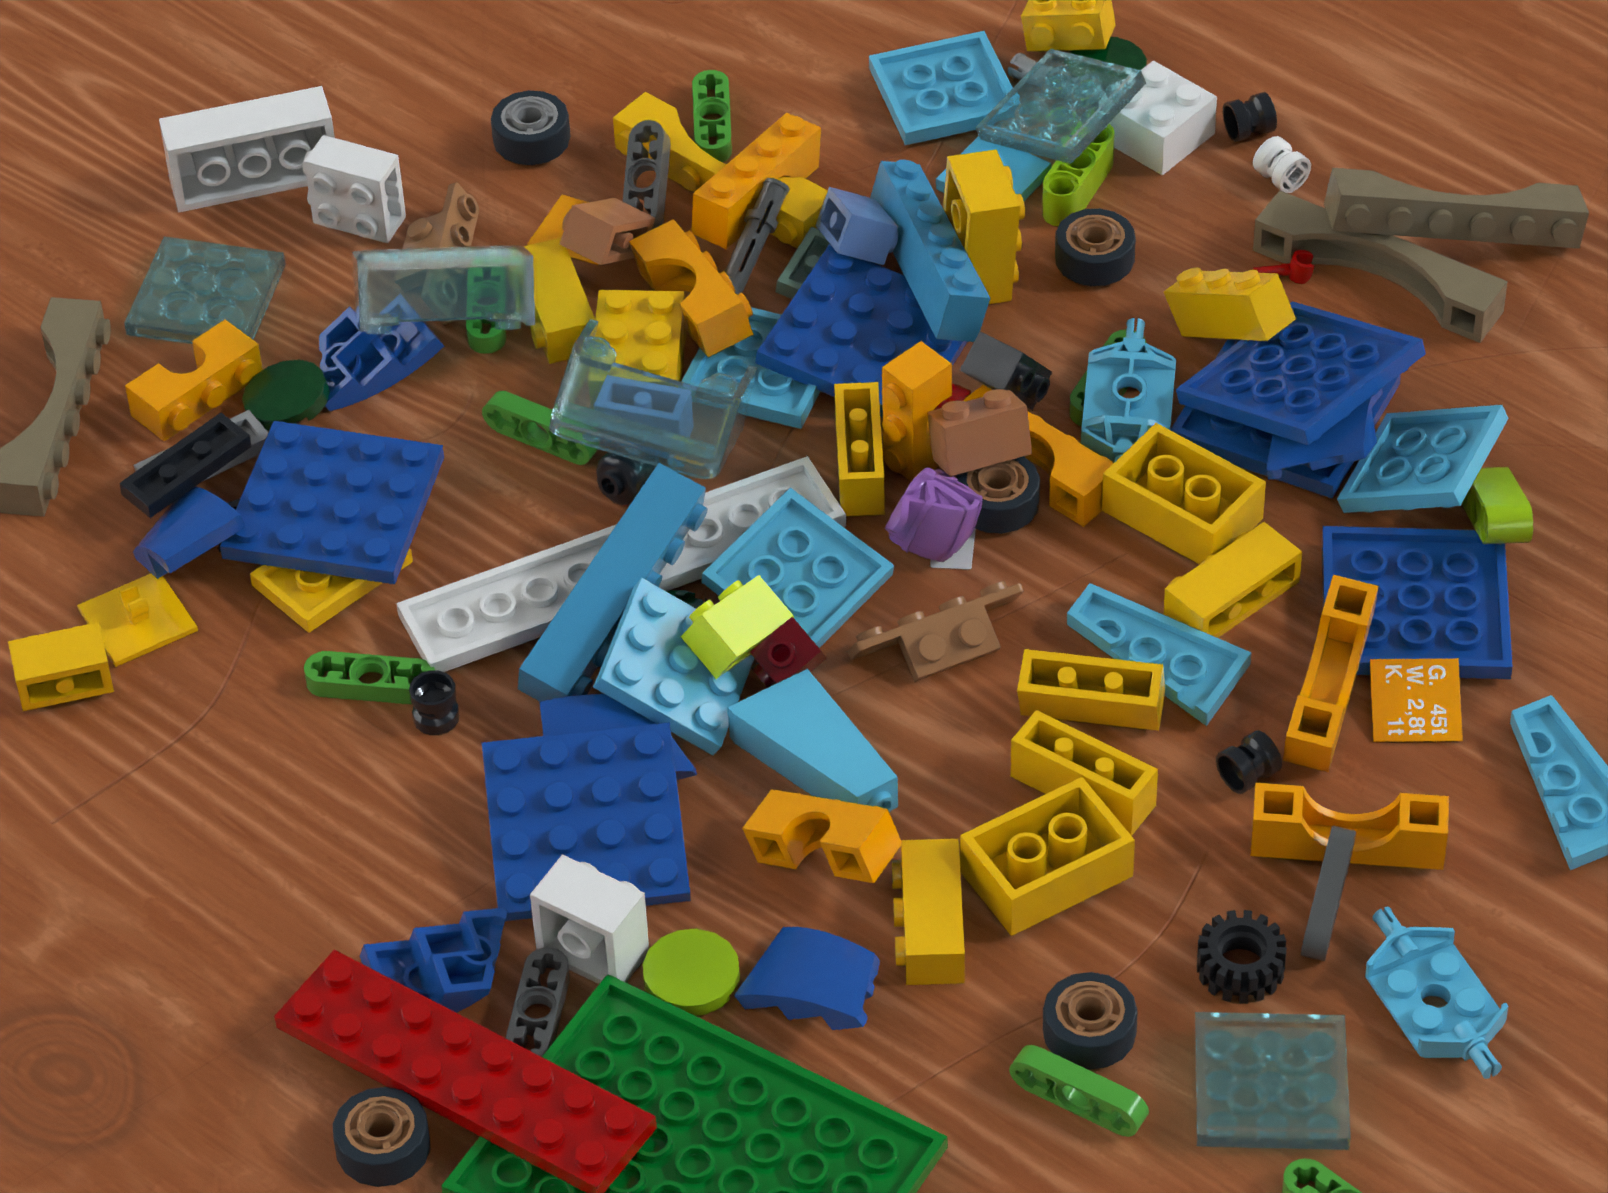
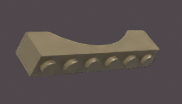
M1332 168L1324 200L1332 231L1580 248L1589 216L1588 208L1577 185L1536 183L1527 188L1508 193L1461 195L1415 187L1371 170Z
M1279 190L1255 219L1253 251L1282 263H1290L1295 251L1307 250L1313 254L1311 264L1345 266L1382 276L1402 286L1419 298L1434 314L1442 328L1476 342H1482L1504 312L1508 281L1393 235L1332 231L1325 208Z
M50 298L40 328L47 358L56 370L54 387L44 409L34 422L14 440L0 448V513L45 516L50 499H55L59 488L58 475L61 467L65 468L68 464L71 436H77L80 427L79 413L82 405H87L89 402L92 374H98L102 345H107L110 339V320L104 319L101 301Z

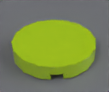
M697 928L677 930L661 937L648 949L642 964L644 987L647 993L695 1016L706 1015L722 1008L730 1000V994L735 990V987L737 990L740 982L738 955L731 944L714 932Z

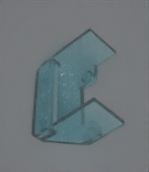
M524 246L384 249L352 252L356 319L360 332H366V334L392 333V326L399 325L400 322L486 319L487 321L495 322V329L500 330L520 329L521 321L526 326L535 325L533 255Z
M590 319L573 345L552 409L549 423L550 431L560 438L654 466L661 463L678 473L700 479L717 477L743 430L757 367L749 365L740 383L730 375L717 373L703 379L698 387L615 363L617 352L610 346L607 340L595 337L598 321Z

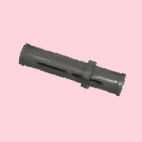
M765 179L753 209L747 210L744 217L746 225L724 271L729 276L736 294L743 293L769 233H774L777 228L778 222L776 217L786 195L790 191V188L785 183L777 179Z

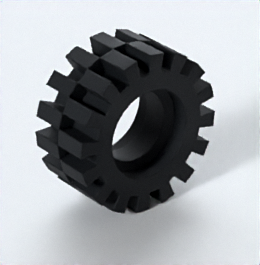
M1235 910L1227 911L1225 921L1220 915L1213 917L1212 926L1206 923L1202 928V936L1199 935L1197 973L1200 972L1199 980L1202 985L1209 983L1208 992L1214 996L1220 990L1223 991L1222 1000L1231 1002L1233 995L1239 996V1004H1248V995H1253L1256 1002L1264 1000L1265 991L1272 995L1277 990V983H1282L1285 971L1286 938L1284 934L1279 935L1280 927L1275 922L1267 927L1268 917L1260 914L1257 920L1252 919V911L1244 910L1243 918H1237ZM1235 949H1244L1257 954L1260 960L1251 964H1237L1223 957V954Z

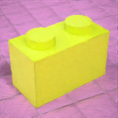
M760 575L745 585L739 580L735 581L718 596L720 602L714 605L711 600H708L689 616L693 624L684 632L681 638L715 679L752 655L750 651L793 616Z

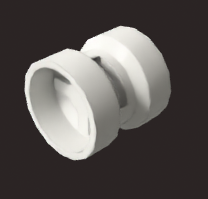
M1274 136L1267 139L1258 148L1253 158V167L1266 178L1271 177L1273 185L1280 191L1292 193L1302 186L1311 171V162L1298 151L1292 152L1291 145L1283 138Z

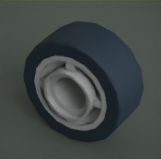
M528 90L517 92L502 99L493 109L491 116L493 143L496 151L504 159L522 165L542 164L559 157L568 147L571 137L569 114L566 105L557 96L544 91Z

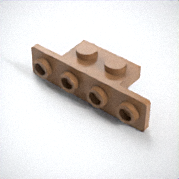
M458 182L448 186L442 212L428 218H419L408 226L394 284L403 294L423 287L421 300L443 325L453 322L479 214V206L472 195L467 194Z
M1001 581L980 591L982 597L966 602L964 596H960L939 605L941 612L925 617L923 611L907 615L897 621L899 627L884 632L881 626L868 629L856 636L858 642L848 650L851 660L899 643L913 680L916 682L995 653L1001 646L986 611L1015 601L1024 590L1021 583L1007 587L1005 581Z

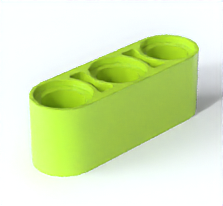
M1089 120L1082 123L1043 180L1042 215L1047 223L1059 226L1060 222L1070 214L1085 209L1111 171L1114 164L1115 132L1109 123L1102 120Z
M1508 467L1481 468L1464 498L1462 506L1482 543L1531 542L1533 536L1532 508L1511 470Z

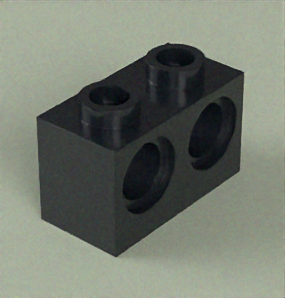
M979 332L960 368L961 372L992 390L1003 389L1012 391L1032 411L1036 403L1040 402L1047 394L1050 386L1049 378L1052 374V371L1028 355L982 332Z

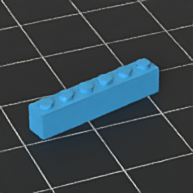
M904 159L896 162L880 161L870 198L875 199L898 226V241L893 254L936 339L975 342L981 330L990 301L988 292L920 164Z
M661 463L657 464L519 668L518 690L538 701L588 695L593 684V680L590 678L597 667L601 668L633 587L641 578L659 587L662 581L661 571L667 563L670 565L676 563L684 549L685 541H683V538L689 529L695 532L702 524L708 510L707 507L703 506L706 487Z

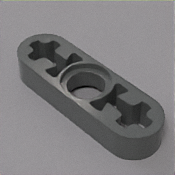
M645 120L635 125L629 134L623 202L643 211V204L640 202V200H643L646 211L655 217L652 227L654 229L664 222L671 142L668 134L658 122ZM651 135H654L657 139L649 144V154L653 159L648 158V151L642 144L649 142ZM643 172H656V178L650 186L646 188H638L636 186L637 179Z
M1332 826L1305 931L1301 956L1321 961L1326 960L1356 837V831L1337 826Z
M545 947L533 951L527 957L506 1034V1039L525 1049L528 1042L527 1035L534 1036L535 1049L530 1051L543 1057L556 1039L570 983L568 959L562 951L556 948ZM546 968H553L555 970H551L548 976V988L541 986L540 975L545 973ZM534 1004H544L551 1009L548 1015L538 1019L530 1018L524 1014L525 1010Z

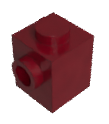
M793 616L750 651L752 656L758 661L751 669L767 688L806 669L812 672L827 659Z

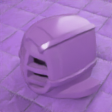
M927 467L910 482L893 510L885 530L889 533V539L902 547L901 549L906 553L911 552L930 560L945 562L954 553L958 552L972 535L982 508L983 498L968 486L958 482V479L954 476L950 477L945 471L940 469L933 470Z

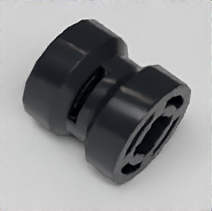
M1266 92L1251 95L1249 100L1245 102L1237 99L1226 102L1223 105L1222 113L1225 128L1229 137L1234 142L1248 139L1251 133L1254 132L1262 135L1273 132L1277 128L1275 107Z
M439 670L420 673L412 680L409 688L410 700L413 705L414 724L418 730L428 735L448 733L459 722L455 682L450 675Z
M1258 730L1245 736L1241 740L1240 746H1229L1219 752L1216 756V766L1225 784L1232 791L1243 794L1255 786L1258 778H1269L1280 771L1282 759L1272 739Z

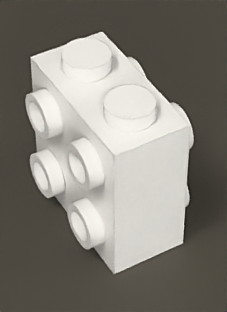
M325 135L320 138L313 150H309L303 160V172L307 177V201L311 205L313 223L364 238L389 243L406 218L398 155Z

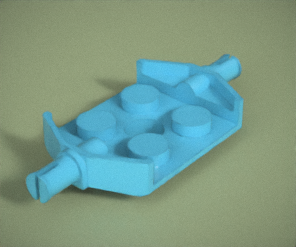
M1131 318L1126 322V337H1123V341L1094 349L1089 352L1081 444L1107 457L1114 463L1155 423L1169 430L1171 427L1176 358L1145 343V339H1143L1145 322L1139 318L1137 319L1136 332H1134L1135 318ZM1124 387H1133L1139 390L1140 394L1135 398H1124L1119 395L1118 391Z
M1384 907V911L1382 909L1377 910L1373 915V921L1377 923L1384 933L1386 940L1367 961L1365 978L1419 1056L1424 1058L1462 1057L1465 1061L1472 1059L1482 1073L1483 1078L1489 1079L1491 1074L1493 1077L1501 1071L1502 1065L1489 1050L1488 1043L1505 1024L1508 1005L1503 1003L1501 1009L1498 1007L1453 944L1454 929L1441 927L1406 928L1400 924L1390 907ZM1428 996H1437L1444 999L1447 1005L1436 1008L1432 1005H1426L1422 1000Z

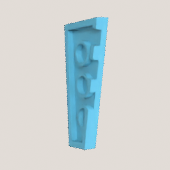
M1091 583L1088 584L1067 612V625L1113 659L1163 664L1165 696L1206 726L1251 664V652Z
M1552 695L1512 710L1510 725L1569 869L1573 870L1607 856L1608 765Z

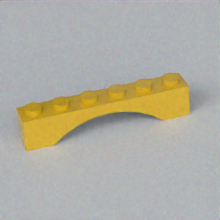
M644 92L613 117L615 148L626 156L629 134L633 127L645 120L658 122L668 134L671 142L668 178L681 184L687 190L695 192L726 165L703 151L688 136L680 122L675 107L647 92ZM654 135L650 136L649 142L642 143L648 151V158L650 159L653 158L649 154V144L651 141L657 140ZM780 177L777 180L785 183L790 188V191L786 195L776 217L778 222L777 228L774 233L770 234L777 237L781 242L798 248L811 227L818 229L815 224L828 190L804 177Z

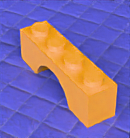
M786 112L693 193L692 233L722 248L727 249L740 238L746 225L744 220L748 209H753L766 178H807L819 167L821 127Z
M672 219L629 241L638 270L654 291L691 292L679 304L690 336L707 357L753 335L748 319L753 316V311L747 298L742 292L739 294L735 293L734 286L726 272L718 273L712 256L708 251L701 252L700 246L690 230L684 232L676 221Z
M982 384L963 401L981 398L992 389ZM1028 412L1032 454L1024 457L1043 468L1050 476L1049 506L1084 527L1102 511L1103 473L1113 463L1107 457L1100 456L1085 447L1074 437L1066 435L1049 425L1040 416Z
M1337 575L1332 576L1302 690L1297 696L1286 734L1283 761L1329 772L1374 615L1379 586Z
M1255 783L1250 856L1323 861L1332 826L1356 831L1350 863L1444 870L1448 839L1449 796L1400 793L1392 803L1380 810L1363 814H1347L1332 811L1319 805L1309 796L1304 786Z

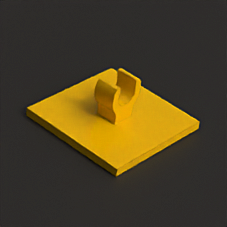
M151 573L77 605L87 624L100 623L105 651L115 667L198 631L197 625L164 576L157 579Z

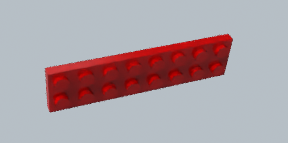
M335 949L274 1015L277 1029L386 1087L404 1090L418 1099L422 1106L586 1193H604L657 1129L656 1116Z

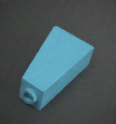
M808 669L728 707L731 740L810 795L878 806L888 809L889 813L898 807L897 775Z

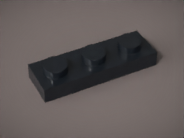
M219 413L120 482L121 495L151 518L251 448L250 435L223 413Z

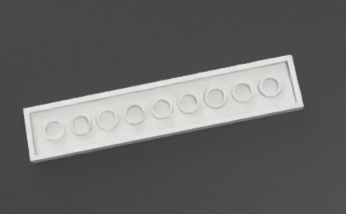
M808 456L706 492L703 506L708 508L707 514L698 530L694 532L689 529L683 538L685 546L674 565L667 563L661 571L662 581L659 588L669 591L702 579V573L789 488L799 493L843 527L846 526V513ZM616 525L396 603L398 616L421 658L427 660L430 667L434 666L435 670L442 672L537 639L542 636Z

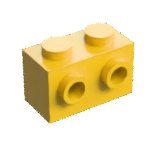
M1028 0L1021 15L1027 51L1106 49L1116 25L1112 0Z
M99 622L8 641L15 681L23 711L114 692Z

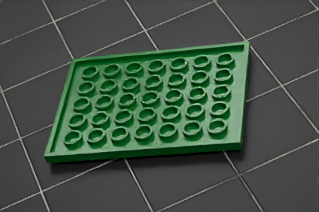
M609 974L604 977L543 1055V1058L656 1116L657 1129L604 1193H917L948 1148V1136ZM482 1137L477 1139L441 1185L442 1193H586Z

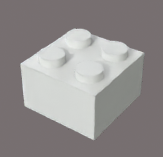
M1152 61L1100 101V120L1109 123L1114 128V148L1155 172L1164 175L1215 134L1217 96L1159 63Z
M562 854L530 894L536 950L551 947L562 951L568 959L569 970L595 983L600 984L607 974L627 983L644 961L649 949L645 893L627 881L620 882L599 872L589 863L578 862Z

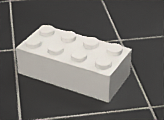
M322 86L159 119L169 179L178 213L308 186L307 177L303 172V160L309 150H313L323 135L335 138L332 116Z

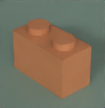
M615 197L572 205L562 223L564 232L560 245L600 265L632 259L634 255L629 241L652 230L655 217Z
M991 390L986 392L981 398L966 402L951 401L944 404L940 409L927 412L933 460L950 477L1032 454L1027 405L1010 390Z

